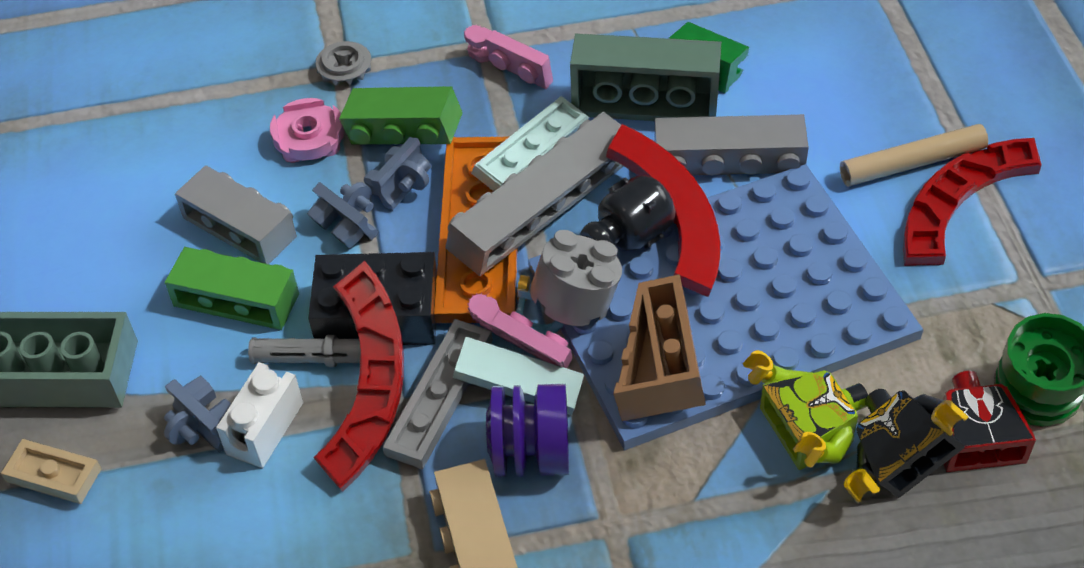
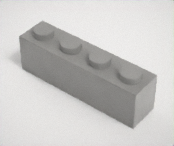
M804 114L655 118L654 141L671 153L685 166L691 175L781 173L792 168H800L801 165L807 163L809 146Z

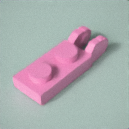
M477 24L469 26L464 31V38L469 43V46H467L468 54L475 61L480 63L490 61L496 68L500 70L506 69L520 76L525 82L529 84L534 83L544 89H547L553 82L548 55L495 30L491 31L485 27L477 26Z
M476 293L475 296L472 295V298L469 299L467 304L470 315L473 317V321L475 320L476 323H480V326L491 330L495 335L542 361L564 368L569 366L572 361L571 349L567 348L569 343L564 338L551 331H547L543 335L531 328L533 323L517 312L512 311L510 316L503 313L499 309L497 300L487 297L486 294Z

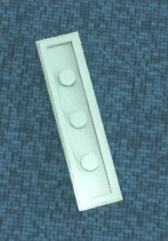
M560 96L477 162L471 174L495 191L502 186L511 174L520 173L528 167L529 163L536 156H543L549 152L562 137L568 138L575 133L579 126L588 120L589 117L564 97Z

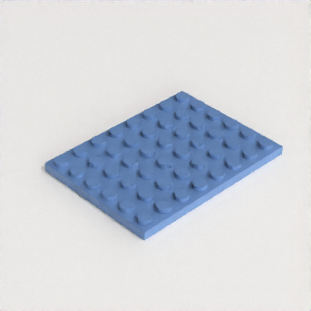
M806 164L801 165L800 168H792L707 198L713 209L720 235L721 246L718 274L709 297L683 287L706 405L622 421L613 394L615 384L619 382L623 349L627 347L630 334L629 323L638 283L673 276L678 262L679 232L677 224L674 222L662 233L664 237L647 249L643 246L638 250H624L615 245L618 250L616 256L622 266V275L608 312L600 321L599 317L591 319L589 325L585 326L563 324L561 331L569 343L570 349L624 451L760 400L764 383L761 381L757 385L751 384L748 380V374L752 370L745 368L742 364L755 350L763 351L771 358L773 365L784 369L812 373L825 370L832 373L921 339L923 328ZM541 255L528 259L529 270L533 277Z

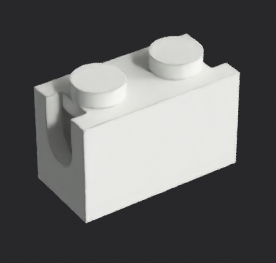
M258 362L216 427L227 456L260 468L265 466L303 404L296 375L286 372L280 378L274 371L269 370L268 365Z

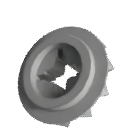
M343 41L325 47L316 58L317 73L321 74L324 82L332 80L335 86L341 82H347L351 85L353 79L363 80L364 74L371 71V54L365 46L356 42Z

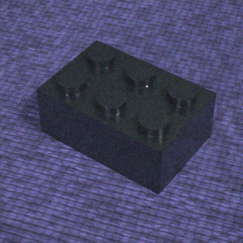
M434 252L315 255L308 316L313 339H325L326 335H337L338 339H359L352 316L345 303L335 292L333 286L365 261L377 275L389 296L397 316L403 345H432L436 343L437 323H435L434 307L437 267Z

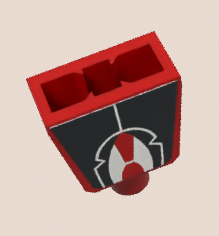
M963 371L956 374L952 378L954 389L945 392L943 400L952 401L968 416V419L966 421L963 419L959 420L952 428L953 435L962 442L965 448L944 463L946 472L1026 464L1036 439L1008 388L1002 384L981 386L977 373L974 371Z

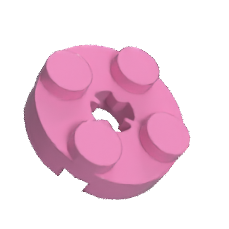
M298 99L283 107L284 112L277 119L276 115L272 118L270 133L273 144L282 153L283 159L287 162L295 163L300 160H314L323 156L330 157L337 154L340 150L339 143L343 139L344 128L339 120L341 113L334 105L332 109L329 106H325L324 101L321 99ZM311 126V131L303 132V127Z

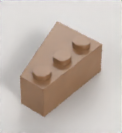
M680 274L638 283L629 323L630 334L627 347L623 349L621 358L623 364L619 382L615 384L613 393L621 420L627 421L706 405Z

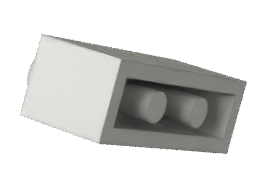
M206 165L175 193L182 217L260 263L270 264L297 237L293 215L285 205L281 203L275 204L264 198L256 189L252 187L246 188L235 182L227 173H219Z

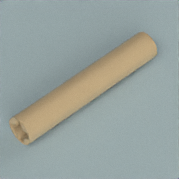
M975 124L840 162L841 178L844 184L849 187L961 156L968 152L972 153L983 150L988 146V134L982 124Z

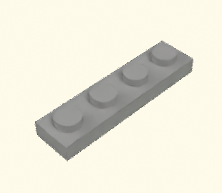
M454 319L383 446L386 457L420 469L425 467L469 385L468 382L452 378L466 337L491 344L493 341L491 330Z

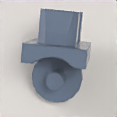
M409 137L401 147L392 146L385 154L386 164L380 170L371 169L364 177V183L370 187L372 195L379 196L385 209L394 210L412 188L423 190L429 184L427 171L432 166L421 153L418 138Z
M318 182L312 189L319 198L310 208L307 215L324 230L332 224L338 215L343 219L331 233L350 249L363 235L370 240L377 236L379 231L369 224L368 219L360 213L362 210L368 213L374 207V204L370 201L372 191L369 186L363 182H357L351 187L345 184L340 189V193L344 195L343 199L321 182Z
M201 375L185 386H182L176 379L168 383L165 388L174 397L172 405L174 410L168 411L164 416V419L168 422L164 430V436L175 445L185 441L192 445L199 440L200 434L219 453L224 450L216 427L231 403L227 399H223L208 411L205 406L216 398V394L211 385Z

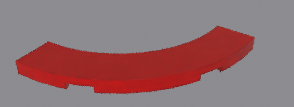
M622 124L608 147L606 157L623 165L637 176L647 175L657 179L668 190L675 206V219L673 222L677 224L679 232L678 262L674 275L680 274L683 287L709 297L718 274L721 242L718 224L705 193L685 166L671 153L642 133Z
M1035 138L1012 139L992 143L987 146V149L973 154L969 152L962 154L938 170L924 184L916 196L909 213L903 240L904 266L944 265L946 259L945 231L951 217L966 199L980 189L997 181L1016 176L1039 174L1042 164Z
M365 261L333 286L335 292L345 303L352 316L360 341L361 357L357 386L358 392L350 413L347 414L336 434L313 457L342 492L360 476L383 444L395 418L404 379V351L397 316L383 285Z

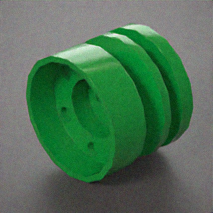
M1041 313L1028 316L1016 324L1007 339L1002 357L994 374V385L1002 384L1008 388L1029 425L1048 427L1064 423L1077 413L1084 399V326L1064 315Z

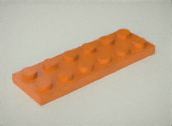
M510 136L453 137L451 144H446L434 307L435 323H453L454 319L466 323H476L470 315L467 304L472 295L475 296L476 293L486 294L487 297L497 300L500 311L509 316L512 311L516 312L518 248L481 276H478L446 249L449 232L448 224L457 213H465L475 206L480 197L485 193L494 192L471 174L474 165Z

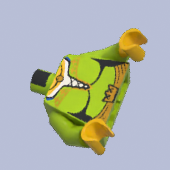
M753 351L742 364L745 368L752 370L748 374V380L751 384L757 385L761 381L764 383L760 410L797 469L811 468L816 462L839 463L854 441L858 420L856 411L867 407L865 399L868 393L865 387L857 383L841 389L828 371L823 370L812 373L784 369L773 365L771 358L763 351Z

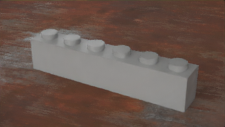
M602 112L591 121H584L575 133L568 138L562 137L549 152L543 156H536L523 171L518 174H511L501 187L492 193L487 192L482 195L475 206L465 213H457L448 224L449 232L446 249L478 276L483 275L623 167V165L606 157L608 147L621 124L605 112Z

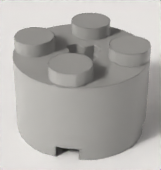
M569 230L557 231L554 238L545 244L530 286L532 300L536 304L538 299L546 307L544 313L560 323L572 326L589 325L591 319L599 317L600 321L608 312L622 275V266L616 256L617 248L611 242L605 240L596 241L585 236L575 235Z

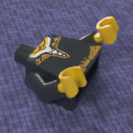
M886 389L872 391L865 399V404L871 414L859 422L856 428L860 439L857 445L856 471L852 472L845 479L843 485L857 503L861 502L866 492L871 491L873 494H876L880 491L876 484L877 482L900 498L965 448L962 442L953 435L952 428L959 420L963 419L966 421L968 416L950 400H942L926 394L913 398L905 390L898 391L892 397Z

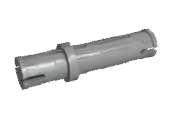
M326 335L325 339L252 337L249 342L248 355L252 364L258 362L325 363L327 367H336L338 363H360L361 348L359 339H338L337 335Z

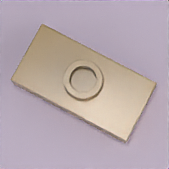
M22 439L1 472V475L7 483L81 504L100 473L101 467L96 459Z

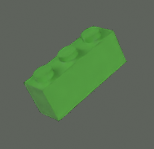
M452 86L352 88L339 120L351 145L404 144L409 137L418 138L420 144H451L463 112Z
M184 247L165 280V285L174 307L278 330L283 329L299 296L293 269H288L278 264L269 265L255 262L245 257L217 254L207 249L198 250Z

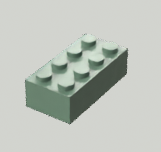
M575 33L570 61L571 104L588 117H597L602 112H605L613 119L655 121V118L716 117L722 42Z
M0 312V407L122 408L138 343L127 313Z

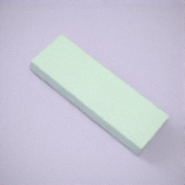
M466 337L452 378L490 390L492 386H504L505 394L512 397L514 385H521L525 401L534 403L538 384H566L567 414L572 415L584 374Z

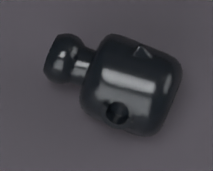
M647 175L635 176L629 180L625 177L607 189L609 194L603 198L598 206L599 222L593 221L586 224L581 230L580 236L596 241L605 240L624 250H638L643 246L647 249L653 243L664 237L662 233L672 225L675 219L673 199L668 190L657 179Z

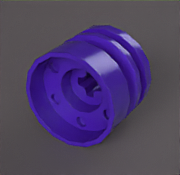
M538 384L534 404H525L521 385H514L513 405H506L504 386H492L491 399L488 410H486V443L495 477H506L507 457L515 458L516 476H523L527 456H536L541 476L569 475L566 384Z

